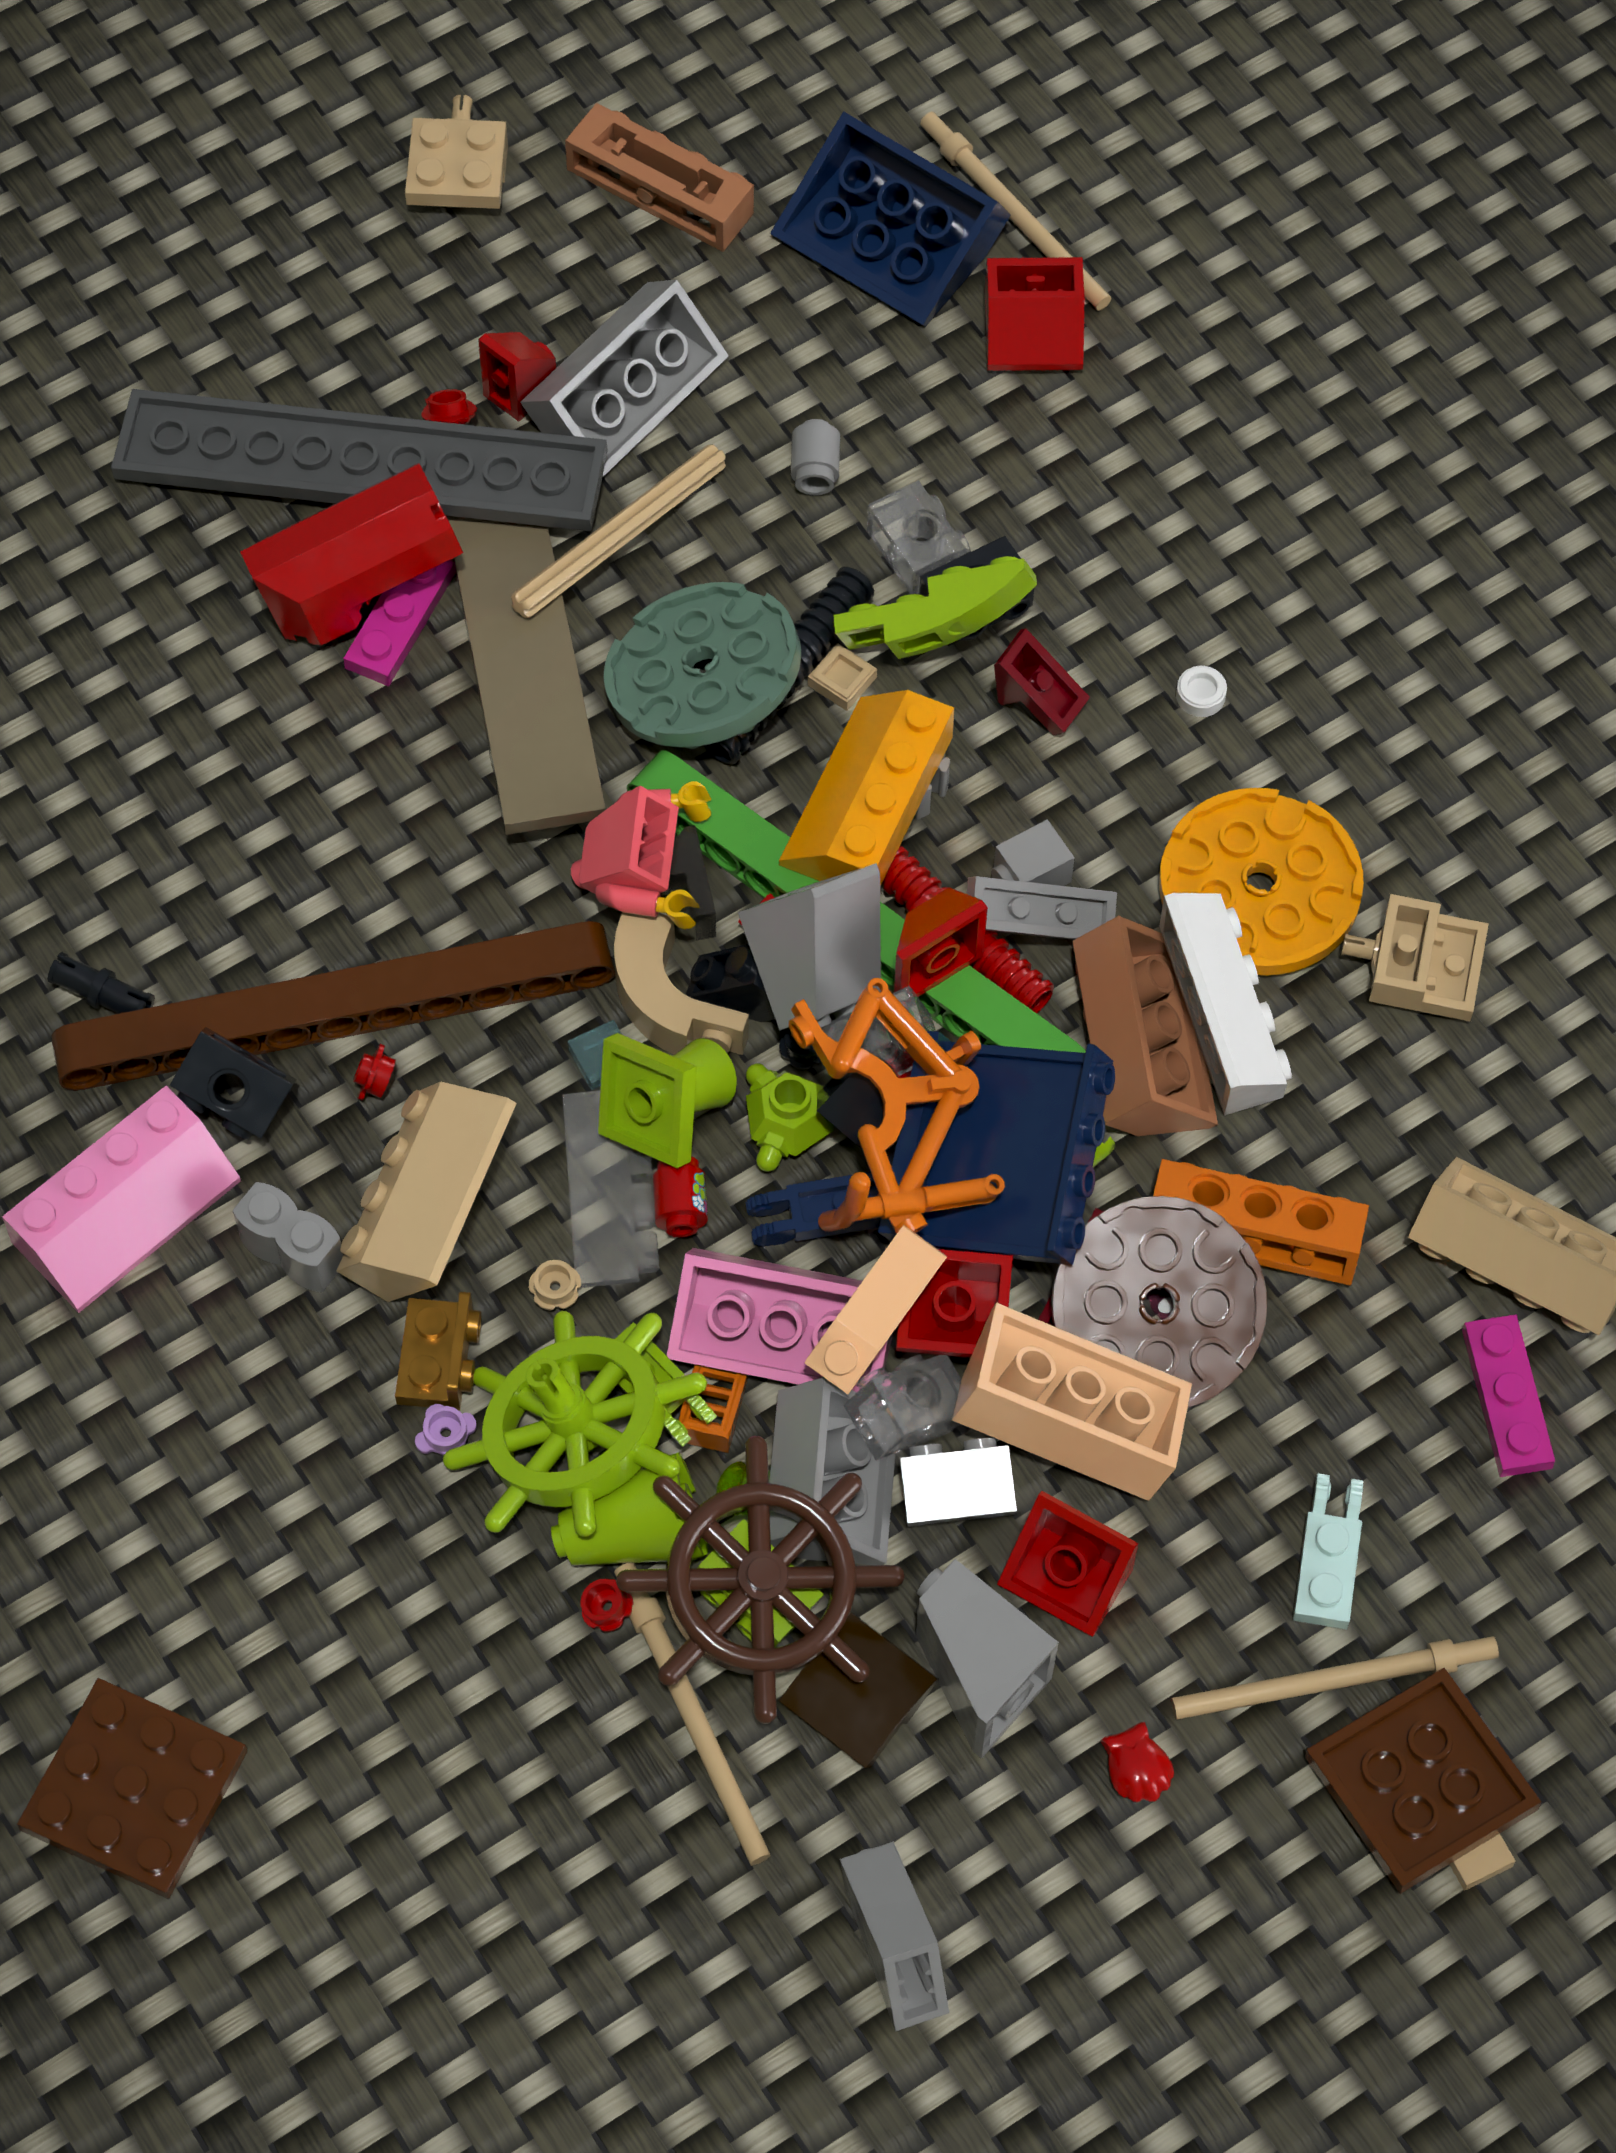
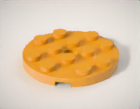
M1244 788L1218 794L1195 806L1178 822L1172 831L1162 856L1159 872V892L1162 906L1164 896L1172 893L1221 894L1226 909L1234 907L1238 915L1242 937L1236 939L1242 956L1251 955L1258 975H1280L1295 972L1319 962L1342 943L1345 933L1348 934L1359 911L1363 893V869L1359 853L1347 831L1329 812L1310 800L1305 804L1295 799L1279 795V790ZM1258 872L1265 873L1274 880V885L1270 888L1269 892L1266 889H1257L1251 884L1247 885L1248 876Z

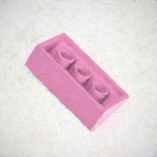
M166 1085L3 1215L2 1218L11 1243L66 1301L80 1313L240 1183L241 1179L202 1121Z
M692 1248L685 1253L667 1357L670 1360L798 1385L822 1378L823 1376L804 1362L862 1283V1280ZM893 1333L853 1387V1391L870 1399L877 1400Z

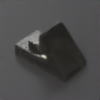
M693 825L685 827L674 841L668 890L661 893V897L666 898L671 892L682 889L695 899L700 906L699 908L688 906L680 912L690 915L696 924L693 929L697 941L716 937V912L696 827Z

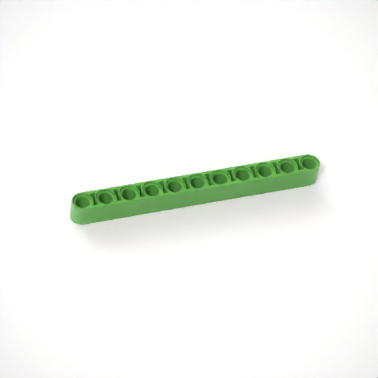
M659 751L627 785V791L642 786L647 790L671 789L672 794L678 793L682 786L691 781H697L705 786L711 797V801L706 802L711 811V816L702 822H694L687 817L683 808H679L675 834L763 898L770 893L774 897H778L803 886L819 882L779 865V859L790 839L788 835L671 752ZM880 902L881 979L894 992L896 952L905 919ZM970 965L910 1002L911 1005L957 1038H960L969 1031H973L979 1038L980 1043L985 1045L1086 1053L1085 1049L1075 1040Z

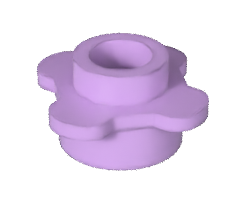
M434 1404L425 1412L423 1432L416 1435L415 1445L423 1454L435 1452L444 1455L450 1449L465 1445L468 1436L474 1433L477 1428L476 1420L470 1413L462 1414L456 1408ZM444 1429L450 1430V1431H451L450 1436H448V1437H443V1436H441L442 1430H444Z

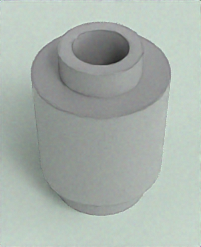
M811 419L797 426L792 432L791 477L795 481L796 488L802 493L822 495L830 492L834 488V482L839 478L840 433L835 427L824 420Z

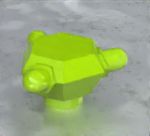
M759 1063L748 1067L746 1079L751 1085L749 1089L751 1093L746 1095L750 1134L751 1139L758 1141L756 1146L761 1147L756 1162L761 1170L771 1172L778 1167L782 1156L788 1157L789 1154L797 1156L833 1132L834 1125L817 1112V1094L824 1087L823 1085L785 1070L778 1074L776 1071L768 1070Z

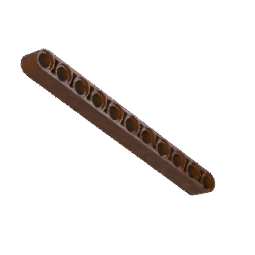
M586 921L70 1023L56 1029L52 1033L51 1040L59 1084L68 1090H85L178 1071L199 1033L205 1027L248 1052L260 1055L590 989L609 982L614 977L615 970L604 926L598 922Z

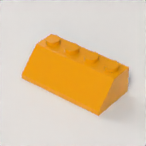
M910 690L860 697L779 859V865L815 880L822 881L877 863L880 871L881 886L953 738L954 707Z

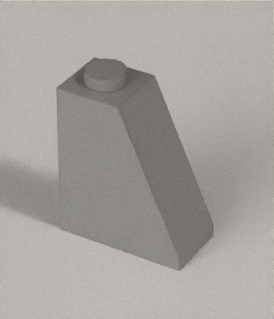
M894 1842L875 1848L864 1849L857 1854L840 1859L846 1895L895 2031L948 2014L949 2008L938 1942Z

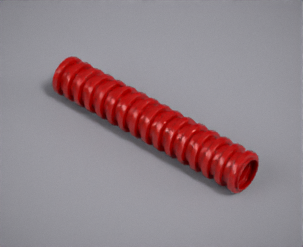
M900 846L882 884H884L883 889L889 895L895 894L894 900L900 905L906 904L905 910L909 912L911 906L923 896L929 894L935 896L948 887L941 888L942 882L937 877H931V872L925 866L919 867L920 862L914 856L908 857L909 852L903 846ZM986 931L983 957L970 964V966L973 965V968L1035 1013H1038L1050 1000L1054 984L1049 980L1042 981L1043 974L1037 969L1031 970L1032 964L1028 960H1019L1020 953L1017 950H1008L1009 943L1003 938L997 939V932Z

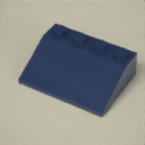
M843 111L770 234L926 327L986 257L1011 215L998 201Z

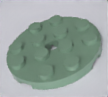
M733 582L698 584L661 597L633 617L635 625L621 641L615 639L610 647L604 666V686L616 716L629 731L644 740L659 745L695 749L702 745L723 741L738 734L748 733L757 723L775 710L790 691L799 672L801 663L800 640L790 614L782 603L769 593L762 596L747 591L744 584ZM704 659H712L705 666L706 672L701 673L700 669H694V665Z

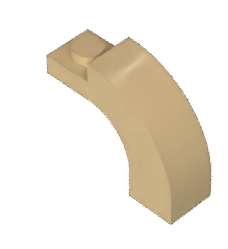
M622 912L614 942L615 976L621 1004L634 1026L652 1043L671 1054H676L695 1039L705 1038L719 1044L727 1053L730 1051L743 1055L749 1038V1014L693 999L680 992L669 980L665 969L675 943L674 923L669 916L658 913L657 917H649Z

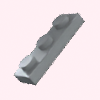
M979 876L968 877L967 894L981 899L988 907L986 931L1075 940L1115 918L1117 892Z

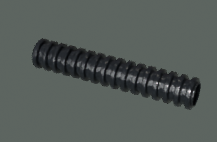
M847 566L841 567L836 572V577H833L827 583V588H824L818 594V599H814L809 605V609L802 613L800 620L794 623L801 645V663L793 686L775 710L757 723L748 733L738 734L720 742L704 745L714 758L727 764L738 762L741 758V753L746 752L750 747V742L757 739L759 731H763L766 728L768 720H772L776 716L777 709H781L785 705L786 699H789L794 694L795 688H798L804 682V677H807L812 672L813 666H816L821 661L822 655H825L830 650V645H833L839 639L835 634L833 615L849 612L851 607L866 604V602H869L874 597V588L862 572Z

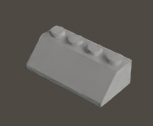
M678 280L647 282L520 403L542 433L607 440L608 453L603 472L604 477L729 355Z

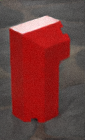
M417 463L240 551L284 638L297 641L294 636L296 635L306 637L310 644L323 645L358 627L362 619L360 609L365 601L369 605L373 597L462 554L463 551L422 467Z

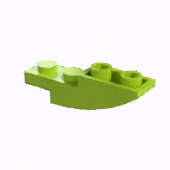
M1010 556L996 558L990 562V565L972 569L965 566L950 567L945 569L942 575L927 577L929 596L924 597L919 594L904 595L899 597L896 603L881 606L859 604L851 607L849 612L833 615L835 634L849 650L885 643L898 659L922 654L951 644L999 618L1020 602L1037 585L1036 575L1024 558L1018 559Z

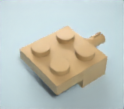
M461 95L453 98L452 118H413L405 189L406 205L500 209L508 150L506 122L470 119L473 101L467 95H464L463 108L461 105Z
M1390 894L1383 927L1377 934L1376 940L1345 933L1341 955L1371 960L1373 982L1369 998L1370 1002L1471 1021L1489 923L1439 914L1440 903Z

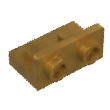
M460 1292L458 1302L409 1298L395 1392L396 1405L430 1407L434 1404H442L457 1410L461 1409L463 1392H472L474 1383L475 1360L467 1359L469 1342L478 1343L481 1330V1311L473 1310L470 1292Z

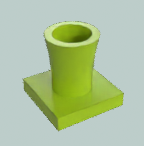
M619 1033L604 1038L598 1134L675 1168L691 1162L694 1113L724 1107L735 1095L737 1077L729 1055L719 1044L705 1038L691 1041L673 1056Z

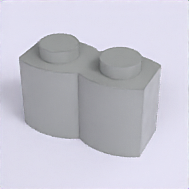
M256 1182L233 1209L239 1237L244 1246L252 1254L264 1261L281 1264L289 1278L298 1285L312 1291L323 1292L338 1274L336 1270L341 1262L343 1253L340 1251L341 1240L337 1231L324 1218L308 1211L298 1210L292 1199L282 1190L269 1184Z

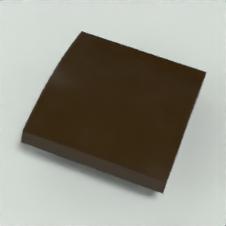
M851 1612L837 1636L868 1664L870 1669L868 1678L863 1682H854L822 1652L804 1666L779 1701L864 1768H871L903 1723L907 1724L939 1681V1678Z

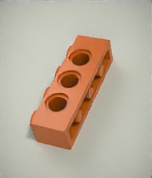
M1166 1159L1161 1160L1153 1196L1177 1197L1190 1200L1215 1211L1225 1218L1245 1242L1250 1245L1261 1266L1351 1286L1360 1254L1369 1205L1353 1202L1343 1197H1331L1304 1191L1293 1186H1282L1259 1181L1240 1174H1228L1201 1168L1186 1162L1179 1163Z

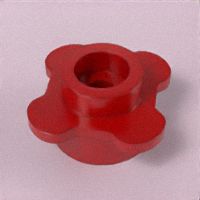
M379 1044L373 1056L364 1053L356 1070L353 1082L362 1085L357 1097L361 1101H363L366 1093L381 1098L390 1080L396 1059L383 1055L385 1048L383 1044Z

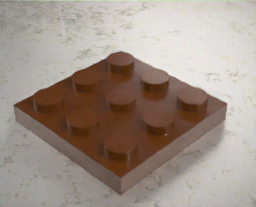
M1442 1668L1306 1749V1760L1400 1894L1538 1811L1541 1805L1539 1797L1445 1668Z
M97 1678L20 1817L17 1826L20 1831L169 1899L248 1752L246 1745Z

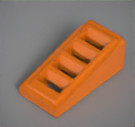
M695 1364L692 1373L699 1372L705 1377L732 1382L733 1386L732 1389L707 1384L705 1390L700 1393L728 1400L727 1406L706 1402L717 1416L723 1417L721 1424L715 1422L706 1424L705 1421L694 1418L695 1414L691 1411L689 1404L686 1401L682 1404L678 1420L688 1430V1435L691 1437L687 1444L729 1453L749 1375Z

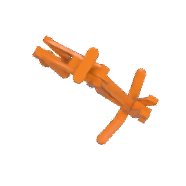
M881 978L870 980L862 991L838 1042L822 1031L804 999L794 1004L791 1011L795 1017L789 1020V1028L797 1044L801 1048L812 1045L832 1078L840 1079L847 1073L857 1072L870 1079L880 1091L884 1103L883 1120L880 1126L876 1128L872 1124H864L858 1130V1139L878 1190V1195L868 1197L871 1184L869 1176L863 1172L854 1173L849 1179L845 1200L838 1209L825 1211L819 1216L818 1224L822 1230L832 1232L848 1228L855 1221L881 1217L890 1221L896 1234L903 1225L917 1233L928 1225L922 1213L976 1204L988 1205L996 1199L1005 1188L1003 1178L997 1174H991L984 1178L922 1187L958 1109L971 1104L978 1095V1078L970 1068L966 1067L981 1050L980 1040L973 1031L962 1035L948 1052H945L890 992L887 983ZM873 986H878L881 992L876 988H873ZM875 1017L928 1076L898 1078L884 1061L861 1048ZM938 1102L898 1185L886 1150L895 1143L906 1120V1105ZM990 1182L996 1183L997 1189H996V1187H995L992 1183H990Z

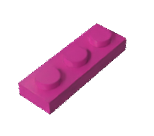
M448 560L383 592L343 658L345 669L390 686L456 573L455 562Z
M1517 1314L1465 1322L1462 1333L1499 1477L1552 1469L1555 1458Z

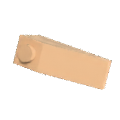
M903 1225L804 1363L846 1394H849L947 1256Z

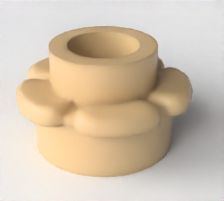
M546 1261L530 1277L529 1291L535 1295V1303L545 1310L551 1311L555 1307L566 1309L572 1306L578 1299L577 1290L581 1287L580 1275L564 1261ZM553 1283H558L560 1288L552 1290L550 1286Z

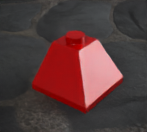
M948 887L935 896L932 894L923 896L911 906L906 914L896 952L894 996L903 1006L983 957L988 907L981 899Z
M938 1249L947 1258L899 1323L896 1351L971 1358L993 1306L999 1303L1009 1308L1013 1256Z

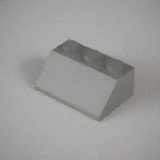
M824 1377L778 1390L769 1483L796 1489L819 1502L845 1474L856 1473L862 1480L860 1491L834 1518L843 1529L849 1541L855 1564H886L899 1412L853 1390L846 1394ZM770 1511L771 1545L776 1547L799 1522L786 1515ZM816 1538L797 1556L805 1560L827 1561L825 1553Z

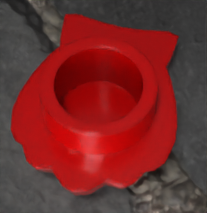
M447 389L437 391L425 399L426 406L421 416L423 420L467 425L474 418L477 408L471 401L467 400L465 392Z
M1139 1722L1124 1732L1106 1736L1100 1740L1109 1754L1108 1763L1111 1782L1120 1796L1129 1798L1133 1802H1140L1142 1799L1156 1802L1161 1792L1170 1788L1171 1779L1174 1776L1172 1762L1163 1749L1149 1738L1145 1722Z

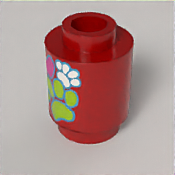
M692 1156L691 1162L678 1168L659 1161L657 1163V1171L653 1174L655 1224L673 1237L694 1235L708 1221L705 1172L699 1168L698 1159Z

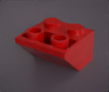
M987 258L984 298L988 371L1083 370L1085 303L1083 258Z

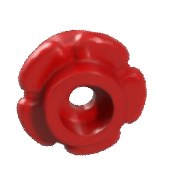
M614 1579L595 1580L582 1593L580 1601L584 1622L591 1628L600 1627L603 1632L614 1631L623 1625L625 1617L631 1615L632 1606L634 1605L633 1597L630 1593L621 1591ZM607 1602H611V1608L609 1610H604L603 1606Z

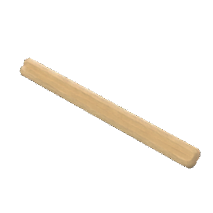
M707 445L515 591L511 596V606L514 611L519 612L523 618H530L723 470L726 466L724 452L718 450L715 445Z

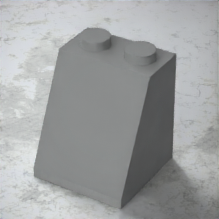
M877 863L803 886L738 912L779 1030L789 1028V1020L795 1017L791 1009L795 1003L803 999L820 1027L832 1023L830 1013L834 1014L835 1019L851 1015L860 994L869 981L873 978H881L880 871ZM873 986V988H876L881 992L878 986Z
M954 1559L944 1572L939 1568L933 1570L917 1591L920 1598L919 1605L915 1610V1613L918 1615L916 1638L935 1676L939 1678L938 1682L972 1751L982 1759L1052 1679L1059 1642L958 1560Z

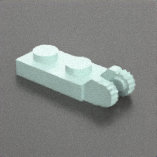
M1318 1473L1311 1512H1308L1305 1523L1293 1621L1347 1630L1350 1622L1362 1520L1358 1519L1364 1482L1356 1479L1350 1480V1485L1347 1486L1345 1494V1518L1326 1515V1504L1331 1491L1330 1475Z

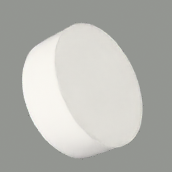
M1194 666L1184 671L1179 677L1176 699L1181 709L1186 713L1196 717H1208L1217 713L1223 707L1227 684L1222 674L1214 668Z

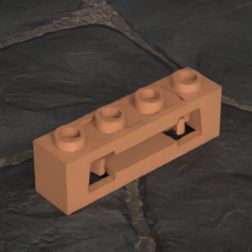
M596 103L565 140L568 171L722 252L725 251L754 214V185L748 182L742 175L736 172H728L709 162L702 154L695 151L690 152L669 141L662 133L650 131L636 124L619 111H612ZM603 165L614 173L620 174V181L597 168ZM687 210L709 221L710 228L686 216Z

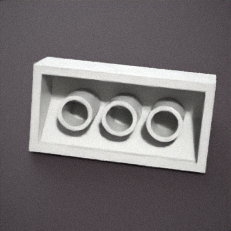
M1172 893L1165 895L1159 928L1224 1116L1283 1098L1287 1086L1286 1080L1292 1079L1291 1068L1284 1050L1276 1051L1270 1036V1032L1275 1031L1274 1019L1266 1001L1258 1002L1253 985L1259 983L1257 970L1250 954L1242 956L1236 939L1242 937V929L1234 907L1226 909L1223 898L1218 893Z

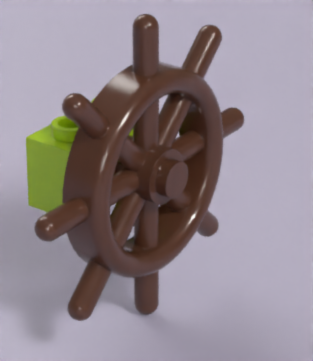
M752 1436L745 1445L747 1484L723 1490L699 1505L669 1476L662 1475L654 1480V1493L685 1522L679 1529L671 1546L666 1569L623 1570L617 1575L616 1584L624 1592L666 1591L668 1606L673 1620L686 1641L659 1669L658 1678L663 1685H675L703 1656L727 1670L753 1675L754 1715L760 1723L768 1724L775 1719L777 1714L775 1674L799 1668L822 1652L854 1682H863L868 1678L870 1673L868 1664L837 1635L850 1614L856 1588L898 1587L903 1583L905 1574L902 1568L897 1565L855 1566L849 1541L834 1517L860 1491L862 1480L856 1473L845 1474L817 1502L796 1489L769 1483L767 1442L761 1436ZM743 1511L748 1513V1522L743 1519L730 1533L718 1523L730 1515ZM770 1511L786 1515L799 1522L775 1548L771 1545ZM702 1538L714 1550L697 1568H690L695 1547ZM816 1538L825 1553L829 1566L794 1567L791 1562ZM831 1588L827 1608L820 1620L811 1610L824 1595L819 1589ZM691 1591H699L707 1601L717 1608L706 1620H704L696 1607ZM738 1618L740 1621L736 1625L743 1635L752 1642V1648L735 1644L722 1637ZM795 1627L805 1635L791 1644L777 1647Z

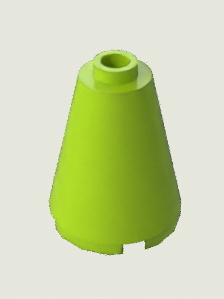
M679 1452L671 1454L670 1456L678 1460L680 1464L678 1475L672 1479L693 1498L692 1493L696 1492L687 1465ZM642 1467L620 1488L600 1499L594 1500L596 1530L592 1535L583 1537L576 1533L572 1506L558 1513V1525L551 1526V1535L559 1558L567 1556L573 1566L665 1562L668 1559L675 1537L685 1521L654 1493L653 1482L660 1475ZM701 1538L696 1545L691 1560L707 1555L708 1544L704 1539Z

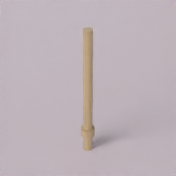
M929 112L922 118L920 125L941 146L940 153L953 166L959 165L989 197L998 201L1010 213L1012 222L1047 258L1072 257L972 152V144L960 132L954 133L934 112ZM1083 268L1085 298L1100 311L1110 303L1111 296Z
M626 1563L619 1566L614 1573L617 1577L623 1570L637 1568L634 1563ZM627 1592L632 1595L634 1602L629 1618L636 1633H643L660 1669L675 1653V1649L662 1624L666 1617L657 1598H650L648 1592ZM685 1674L675 1685L667 1687L750 1865L759 1864L771 1856Z
M1494 1636L1455 1644L1452 1643L1451 1639L1428 1643L1427 1649L1174 1697L1171 1698L1172 1710L1175 1720L1422 1672L1432 1671L1434 1674L1442 1668H1445L1448 1673L1457 1672L1459 1665L1498 1658V1645Z

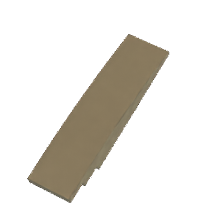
M446 516L463 551L462 554L454 557L453 560L455 562L490 761L494 772L505 833L509 835L590 822L605 811L606 808L562 593L530 618H523L511 606L512 594L555 562L548 527Z

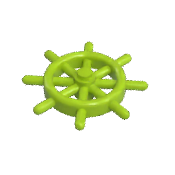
M560 1311L553 1319L555 1343L526 1358L507 1377L487 1367L482 1366L475 1369L474 1384L494 1394L485 1413L482 1439L448 1450L443 1456V1463L450 1470H458L489 1460L500 1479L508 1487L487 1514L484 1520L486 1529L493 1533L500 1532L506 1527L524 1502L528 1501L547 1507L572 1506L575 1531L579 1535L587 1537L596 1530L594 1500L600 1499L620 1488L642 1467L660 1476L666 1475L674 1478L678 1475L680 1471L679 1461L655 1449L665 1422V1404L700 1394L707 1387V1380L703 1374L696 1372L662 1383L658 1382L647 1362L641 1356V1353L662 1327V1320L659 1315L648 1313L643 1316L624 1342L616 1339L600 1336L576 1337L573 1315L567 1311ZM600 1371L586 1390L583 1391L580 1373ZM623 1377L633 1383V1392L605 1400ZM526 1410L543 1418L541 1421L517 1428ZM631 1415L623 1433L604 1424ZM543 1443L526 1466L515 1460V1451ZM598 1445L607 1449L599 1457L589 1462V1452ZM564 1451H566L568 1470L549 1472Z

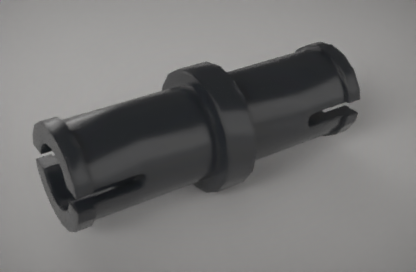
M63 952L58 954L57 960L53 961L48 973V982L57 984L87 998V1004L96 1009L104 1006L120 1014L150 1008L154 1004L155 996L153 994L141 991L116 979L115 972L106 968L99 971L69 957L68 954Z

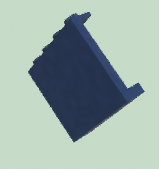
M927 1031L945 1052H948L956 1043L951 1042L940 1032ZM981 1044V1050L966 1065L978 1078V1095L971 1104L958 1109L922 1187L984 1178L991 1174H997L1003 1178L1005 1188L988 1205L976 1204L922 1213L928 1225L916 1234L937 1249L1012 1255L1013 1259L1073 1265L1076 1249L1082 1246L1085 1237L1083 1214L1086 1198L1092 1195L1095 1186L1093 1163L1096 1147L1101 1145L1105 1135L1103 1112L1106 1096L1111 1094L1115 1084L1113 1060L1095 1044H1087L1086 1053ZM914 1060L911 1077L928 1076ZM938 1102L906 1105V1120L897 1139L892 1169L898 1185ZM990 1182V1183H992V1184L996 1187V1189H997L996 1183ZM881 1218L878 1233L892 1241L896 1236V1232L888 1219Z

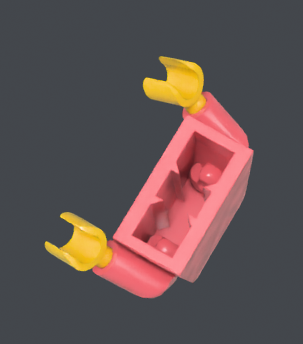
M691 781L682 786L678 793L674 794L671 793V789L647 790L642 786L623 793L612 806L591 820L586 827L582 858L575 861L571 866V876L575 884L582 889L594 893L602 905L618 911L649 917H657L658 912L665 913L678 928L690 929L694 927L696 923L692 917L680 911L688 906L699 908L700 906L695 899L682 889L671 892L666 898L661 897V893L668 890L678 809L683 808L687 817L694 822H702L711 816V811L706 803L711 801V797L705 786L697 781Z

